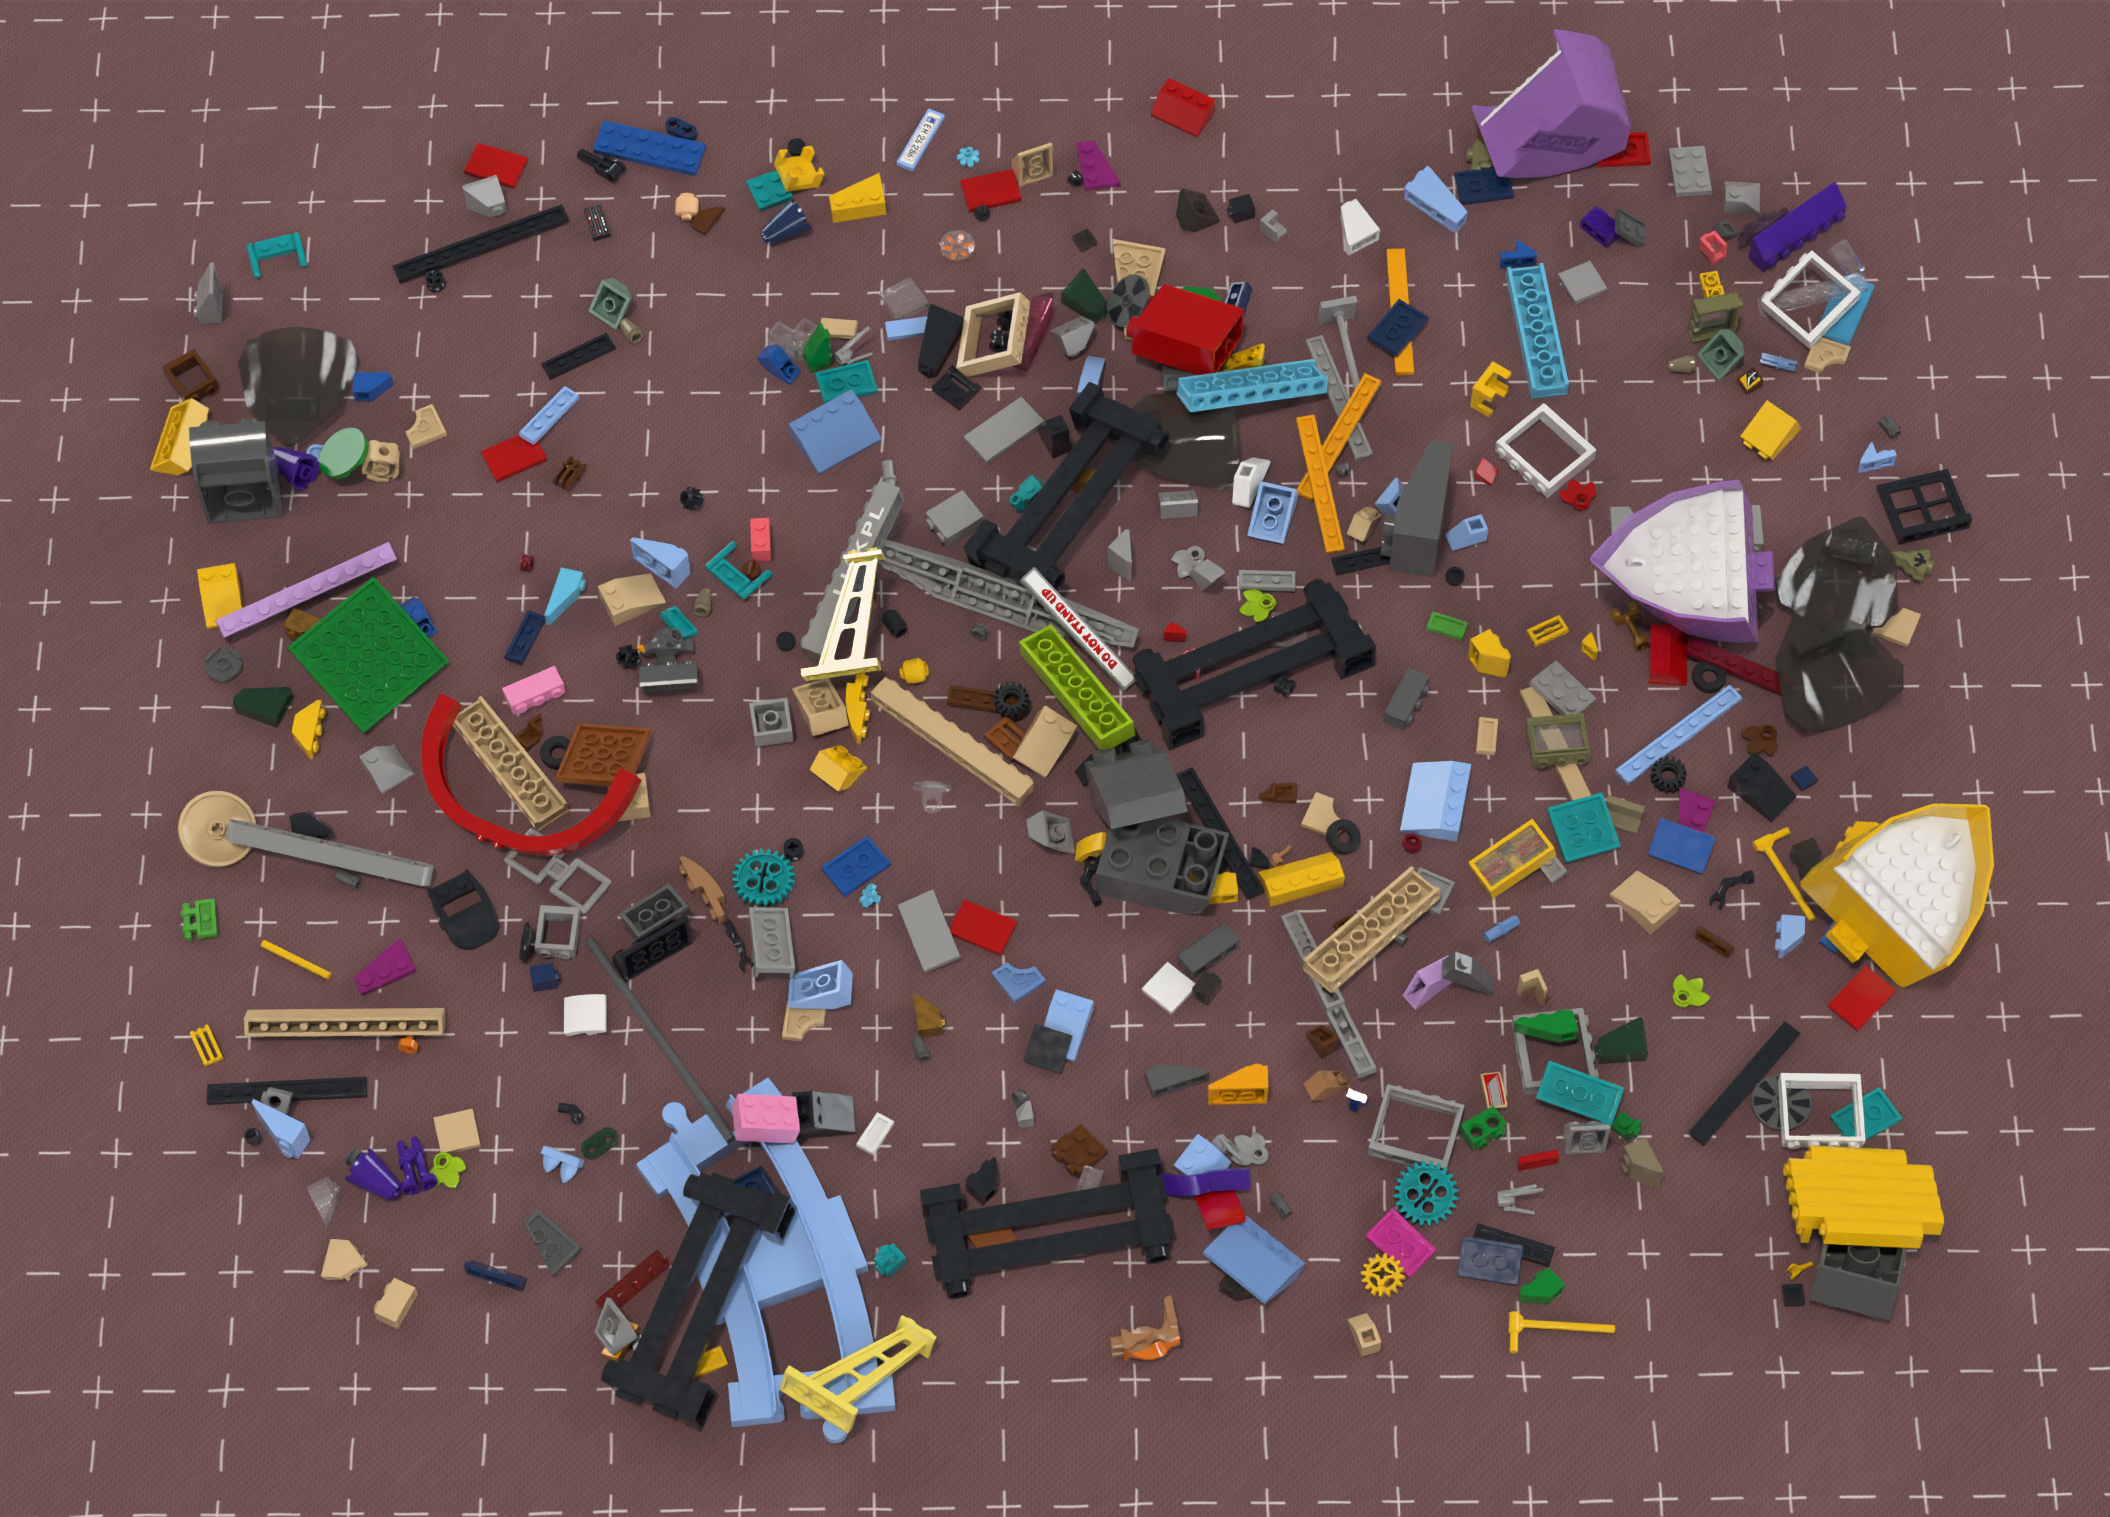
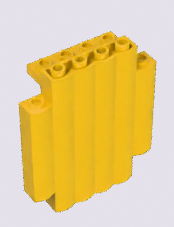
M1809 1145L1808 1151L1804 1153V1159L1788 1158L1787 1164H1784L1783 1174L1787 1177L1786 1189L1790 1192L1789 1204L1793 1207L1792 1219L1796 1222V1234H1799L1801 1243H1809L1812 1229H1819V1235H1822L1824 1244L1919 1249L1923 1240V1234L1941 1235L1944 1216L1941 1210L1940 1198L1937 1194V1185L1934 1180L1932 1166L1907 1164L1904 1150Z

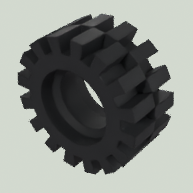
M1013 681L1012 685H1009V682H1005V686L1001 684L1000 689L997 688L994 694L996 711H999L1001 716L1004 714L1005 718L1011 715V719H1014V715H1017L1018 718L1021 717V713L1024 715L1029 704L1026 688L1024 686L1021 687L1020 683L1016 686ZM1014 695L1018 697L1019 701L1017 704L1008 705L1004 702V699L1007 696Z
M1665 756V760L1662 757L1659 758V762L1656 760L1650 776L1651 783H1654V788L1659 787V792L1665 790V794H1668L1669 790H1671V793H1675V790L1679 791V787H1683L1687 771L1684 763L1681 764L1679 759L1676 762L1673 756L1671 760L1669 756ZM1664 770H1671L1675 773L1676 777L1673 780H1667L1662 777L1661 773Z

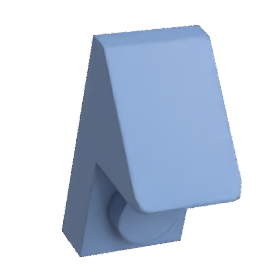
M1871 442L1860 460L1858 473L1893 466L1897 457L1895 450H1883L1876 453Z

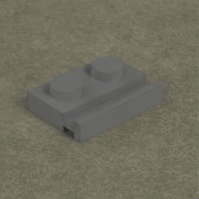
M1622 208L1615 210V213H1617L1615 217V233L1638 247L1645 245V229L1643 228L1645 222Z

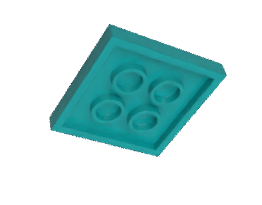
M1602 792L1547 808V813L1565 864L1621 847Z

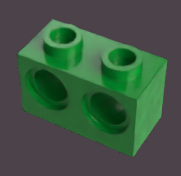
M1492 1106L1460 1124L1459 1133L1470 1149L1474 1151L1477 1148H1484L1493 1139L1498 1140L1503 1137L1507 1124L1497 1109ZM1495 1123L1497 1127L1492 1128L1488 1124ZM1476 1132L1479 1133L1480 1136L1474 1137L1471 1135V1133Z

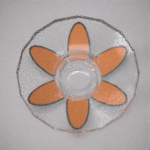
M960 229L951 230L941 237L939 242L940 251L943 256L950 260H964L974 252L975 240L967 231Z

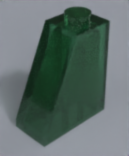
M1082 268L1061 292V303L1097 325L1108 314L1107 301L1086 270Z
M290 687L242 688L239 694L235 695L233 705L237 714L277 728L294 695Z
M1638 1017L1598 1038L1597 1045L1594 1046L1595 1057H1598L1599 1064L1646 1061L1648 1050L1643 1017Z

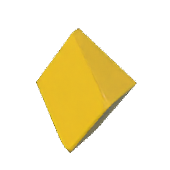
M1590 632L1582 640L1581 651L1595 661L1598 655V648L1593 634Z

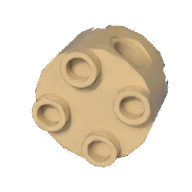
M377 440L369 441L368 453L362 463L363 475L365 473L367 475L366 478L376 482H386L391 477L395 479L399 474L400 451L398 450V445Z

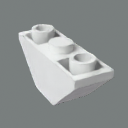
M1253 457L1240 463L1234 476L1233 505L1250 508L1259 489L1260 481H1263L1269 468L1270 460Z

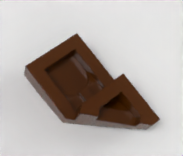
M720 206L699 210L690 226L707 235L715 221L718 222L725 208Z
M540 713L528 721L526 728L514 735L526 752L540 742L542 718Z
M1273 782L1267 791L1259 794V799L1275 803H1297L1298 785L1297 783L1276 784Z

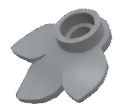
M1192 546L1188 550H1179L1173 555L1171 560L1178 564L1177 573L1179 578L1189 576L1188 573L1193 570L1191 566L1199 560L1204 562V551L1202 548ZM1197 552L1199 556L1193 557L1192 553Z
M1254 1132L1251 1138L1246 1135L1234 1137L1235 1145L1239 1150L1237 1153L1243 1160L1239 1161L1232 1155L1231 1160L1233 1162L1247 1166L1252 1163L1254 1165H1262L1268 1160V1151L1265 1149V1139L1262 1135ZM1255 1153H1261L1262 1156L1257 1157Z

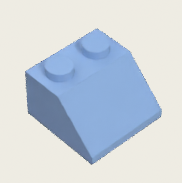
M1197 1134L1176 1161L1174 1168L1180 1175H1195L1208 1170L1227 1169L1231 1161L1213 1144Z

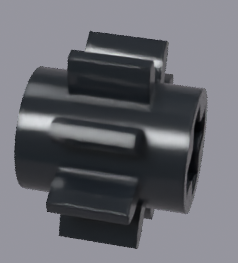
M1011 310L998 313L997 325H1001L1002 331L1010 332L1013 314Z
M687 487V491L681 493L680 502L684 504L683 508L696 510V506L702 505L703 495L699 493L700 489Z
M632 645L619 647V652L615 655L617 664L623 665V669L637 666L636 662L640 659L638 649H632Z

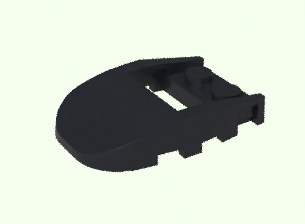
M468 869L464 873L432 889H427L428 897L431 899L439 926L446 932L450 941L459 949H476L492 941L497 936L500 926L493 904L485 889ZM475 890L477 891L482 901L447 918L441 907Z

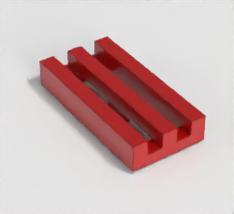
M1551 1150L1518 1157V1172L1557 1164L1559 1158L1558 1151Z

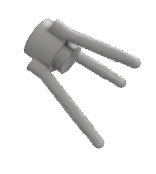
M869 327L865 328L861 333H857L854 339H850L840 350L834 353L840 365L845 363L849 365L873 355L870 352L851 359L853 353L849 349L870 330Z
M1224 1134L1218 1135L1212 1141V1144L1223 1155L1231 1152L1239 1161L1243 1160L1237 1153L1239 1151L1237 1147Z
M1532 1184L1511 1190L1497 1191L1498 1207H1504V1211L1534 1215V1211L1511 1207L1512 1204H1515L1514 1196L1542 1192L1544 1189L1536 1188L1537 1185Z

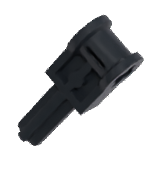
M579 149L577 153L578 159L594 166L596 174L606 178L611 183H616L619 175L626 171V166L621 161L607 155L599 158L584 149Z

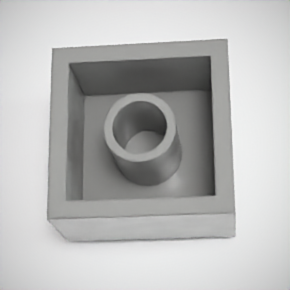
M787 698L749 703L755 747L793 742Z

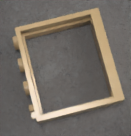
M1019 292L966 306L956 368L966 377L1021 364L1030 301ZM1013 309L1007 351L975 359L982 317Z

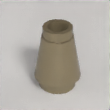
M624 318L619 322V326L628 342L636 344L642 339V330L628 318Z
M1687 355L1668 361L1670 372L1691 373V371H1696L1694 356Z
M707 588L700 590L692 606L693 612L697 616L705 617L711 611V590Z

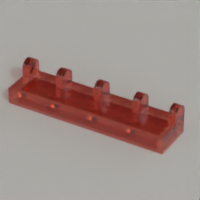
M658 1250L654 1251L595 1300L596 1304L602 1310L608 1297L620 1309L671 1266L669 1259Z

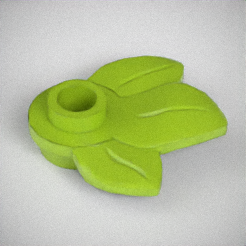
M1246 590L1243 592V595L1248 602L1239 609V612L1244 616H1254L1255 622H1261L1267 619L1269 612L1275 608L1276 600L1272 595L1263 594L1259 590Z
M1680 974L1673 982L1675 990L1673 1002L1679 1007L1684 1008L1689 1005L1699 1007L1706 1004L1710 999L1708 994L1702 992V978L1687 981ZM1679 997H1684L1686 1000H1680Z
M441 1152L435 1156L434 1167L429 1173L435 1174L438 1179V1184L435 1187L443 1182L449 1188L454 1189L459 1183V1172L464 1171L466 1166L461 1158L452 1157L447 1152ZM447 1160L445 1165L442 1166V1162Z

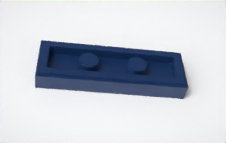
M527 611L504 656L505 660L523 665L545 622V616Z

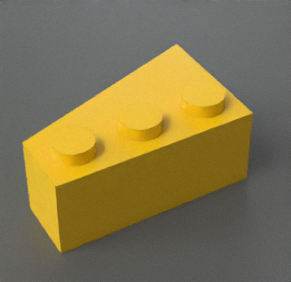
M880 173L829 196L833 223L886 215V203Z

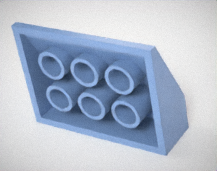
M852 389L789 423L791 438L818 475L882 440L864 406Z
M1245 1215L1246 1222L1229 1225L1202 1254L1265 1304L1297 1280L1305 1262Z

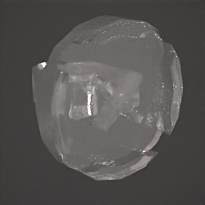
M924 780L915 781L913 784V790L922 791L923 809L931 814L940 810L942 792H951L952 784L946 782V786L940 781ZM931 798L937 801V805L933 809H929L926 805L927 801Z

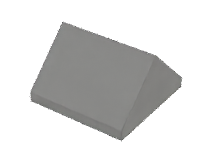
M1195 490L1158 493L1160 519L1198 516V498Z
M1126 529L1108 546V566L1127 581H1132L1129 529Z
M607 1297L594 1333L610 1354H615L636 1340L638 1336L613 1300Z

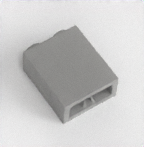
M962 490L926 512L925 524L929 530H933L936 533L937 540L941 544L944 543L948 548L975 532L983 522L984 516Z

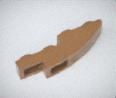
M684 856L679 857L680 865H678L681 875H686L688 879L686 884L689 891H693L696 897L701 895L704 904H709L711 908L709 913L712 920H717L719 926L726 922L725 913L721 907L725 904V897L720 887L701 866Z

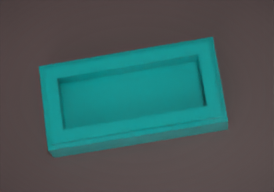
M676 606L661 612V619L670 629L676 628L681 631L683 635L682 640L697 636L698 630Z

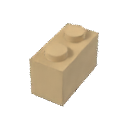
M394 1278L391 1283L386 1285L383 1298L375 1304L374 1313L376 1319L398 1329L418 1295L416 1288Z

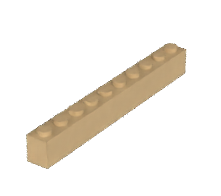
M884 677L871 691V702L1018 807L1033 793L1034 782L1028 775L1018 772L1014 765L1007 764L1000 755L990 752L983 743L976 742L969 733L959 730L955 723L945 720L941 713L938 711L934 712L924 701L914 698L910 691L900 688L896 681Z
M445 1008L247 1010L244 1017L245 1037L443 1035L445 1029Z

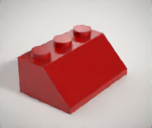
M1168 78L1159 91L1151 116L1198 138L1215 112V99Z
M1651 623L1649 631L1648 684L1687 686V655L1684 654L1687 646V634L1671 624Z

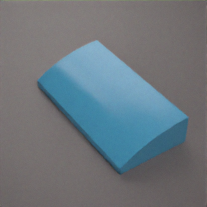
M1854 279L1846 280L1861 292L1860 299L1822 336V338L1850 346L1875 287L1873 284ZM1838 284L1835 286L1820 322L1848 295Z

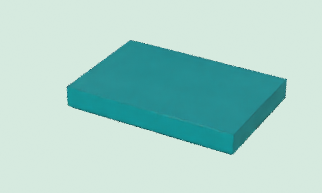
M869 360L815 372L824 404L851 389L858 398L878 393Z
M1880 1087L1862 1097L1865 1142L1902 1121V1117ZM1852 1102L1830 1115L1831 1121L1843 1137H1855Z

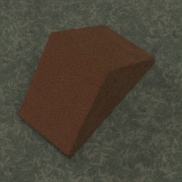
M1323 1025L1305 1034L1320 1059L1338 1050V1035Z

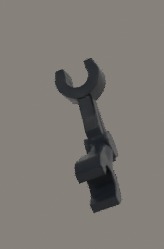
M1089 856L1085 860V872L1080 878V884L1089 894L1090 900L1096 908L1102 902L1100 901L1099 893L1095 892L1092 888L1090 878L1092 874L1096 873L1100 859H1097L1095 864H1090L1091 856Z
M1746 871L1738 877L1723 878L1719 890L1710 897L1709 905L1712 906L1714 901H1719V909L1722 910L1725 905V893L1728 888L1740 883H1754L1755 876L1753 871Z
M731 920L723 923L727 936L732 940L734 947L737 948L741 957L739 961L740 970H745L743 967L745 961H748L750 966L753 967L754 963H751V958L746 957L742 941L737 935Z

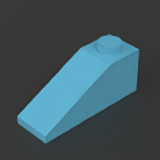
M566 568L560 569L544 615L546 625H551L579 598L581 591L585 590L586 580H584L583 572Z

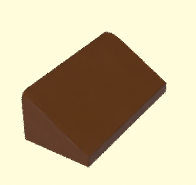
M1698 927L1695 939L1725 958H1729L1735 947L1704 927Z

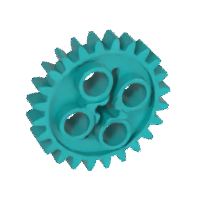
M760 848L758 854L754 850H752V856L746 853V860L740 858L741 865L735 864L736 871L732 872L734 877L732 878V883L734 884V891H738L737 897H742L743 903L749 900V906L756 903L757 907H760L761 904H764V907H768V904L771 903L775 907V901L782 904V897L788 899L787 892L792 893L791 886H795V880H793L795 879V873H793V866H790V860H785L784 854L778 857L777 850L771 854L770 849L764 853L763 849ZM765 864H768V866H767V868H766V876H767V877L764 878V883H763V892H762V893H759L760 890H761V886H762V885H761V880H763V877H764V867H765ZM754 867H760L759 870H752ZM774 869L779 870L777 873H772L771 871ZM750 884H756L753 888L748 887ZM769 887H775L774 890H768Z
M1423 1160L1419 1167L1414 1162V1169L1406 1166L1408 1173L1400 1172L1403 1178L1396 1179L1400 1185L1393 1187V1189L1398 1190V1194H1394L1393 1197L1399 1198L1395 1205L1402 1206L1399 1213L1405 1211V1219L1410 1216L1412 1217L1411 1223L1418 1219L1420 1226H1422L1424 1220H1426L1427 1226L1431 1225V1220L1435 1224H1439V1217L1442 1220H1446L1444 1214L1451 1215L1452 1213L1449 1208H1456L1452 1201L1459 1199L1453 1196L1455 1192L1459 1191V1189L1453 1188L1457 1181H1450L1453 1174H1445L1448 1168L1440 1170V1163L1433 1167V1161H1429L1428 1166H1426ZM1423 1173L1429 1176V1182L1426 1185L1420 1182V1176ZM1437 1179L1438 1182L1428 1192L1430 1197H1424L1419 1205L1414 1207V1204L1423 1195L1422 1189L1427 1190L1432 1182ZM1438 1186L1443 1187L1445 1190V1194L1441 1198L1435 1194V1189ZM1409 1189H1414L1417 1193L1414 1200H1410L1407 1197ZM1425 1202H1430L1432 1205V1210L1429 1213H1425L1422 1209V1205Z

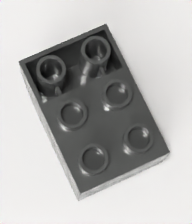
M243 418L236 424L222 425L216 421H206L201 423L199 427H189L194 481L208 524L283 518L282 478L265 421L259 422L254 418Z
M1164 817L1119 828H1109L1096 872V891L1102 896L1174 913L1202 911L1210 903L1229 833Z

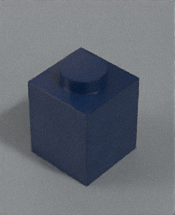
M553 963L530 966L531 983L534 992L557 989L556 982L560 981L559 970H555Z

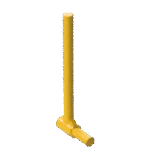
M1785 827L1773 834H1767L1753 841L1752 845L1756 851L1766 853L1809 922L1815 920L1814 913L1772 850L1774 841L1790 834L1789 828Z
M1509 1312L1508 1333L1510 1334V1353L1518 1352V1334L1523 1328L1615 1333V1325L1524 1320L1519 1312Z

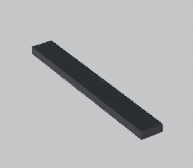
M1193 767L1176 774L1186 797L1203 826L1229 833L1222 858L1230 872L1236 873L1237 884L1246 900L1248 901L1264 894L1263 886Z
M1784 1021L1693 1126L1688 1135L1705 1146L1800 1036V1032Z
M367 1077L207 1084L208 1105L252 1103L253 1099L261 1102L263 1092H267L269 1087L292 1092L291 1101L367 1098ZM271 1097V1102H281L279 1097Z

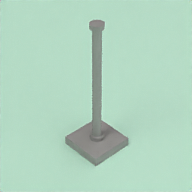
M1356 296L1320 302L1318 313L1319 325L1337 322L1355 391L1360 380L1344 320L1355 318L1357 298Z

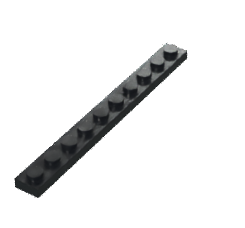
M561 204L392 265L399 283L427 274L431 270L441 269L569 222V218Z

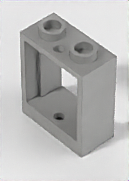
M540 905L535 940L537 956L542 958L559 957L565 960L576 957L581 920L578 907ZM545 921L572 922L569 945L542 943Z

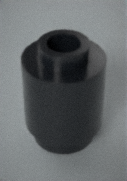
M890 609L883 614L881 621L892 636L899 638L908 631L906 622L897 610Z

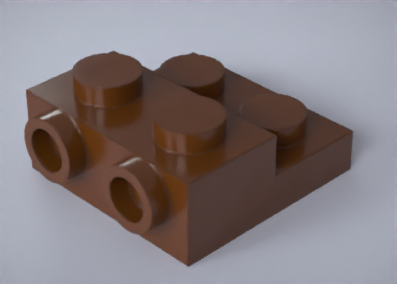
M1080 1124L1071 1133L1065 1134L1052 1145L1051 1154L1056 1161H1061L1065 1165L1069 1174L1075 1175L1080 1179L1108 1154V1150Z

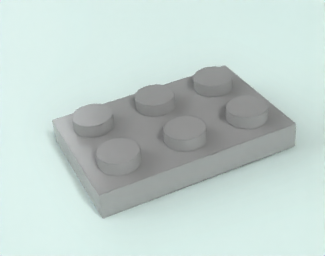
M1705 146L1669 148L1668 155L1675 197L1711 195L1712 188Z
M1554 661L1529 682V685L1560 715L1582 713L1595 703L1597 699L1558 661Z

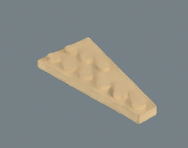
M1112 239L1117 283L1128 275H1140L1148 282L1150 295L1155 296L1166 249ZM1123 327L1125 339L1132 341V338L1126 335L1127 327Z

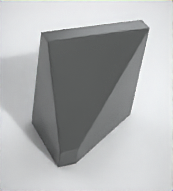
M1730 221L1717 222L1711 229L1712 232L1716 231L1718 235L1723 237L1738 236Z

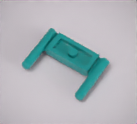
M298 232L246 245L253 275L256 279L261 277L257 260L270 259L296 251L300 266H307Z
M731 541L704 567L742 600H745L772 575V572L770 570L764 571L751 583L745 575L724 559L737 547V543Z

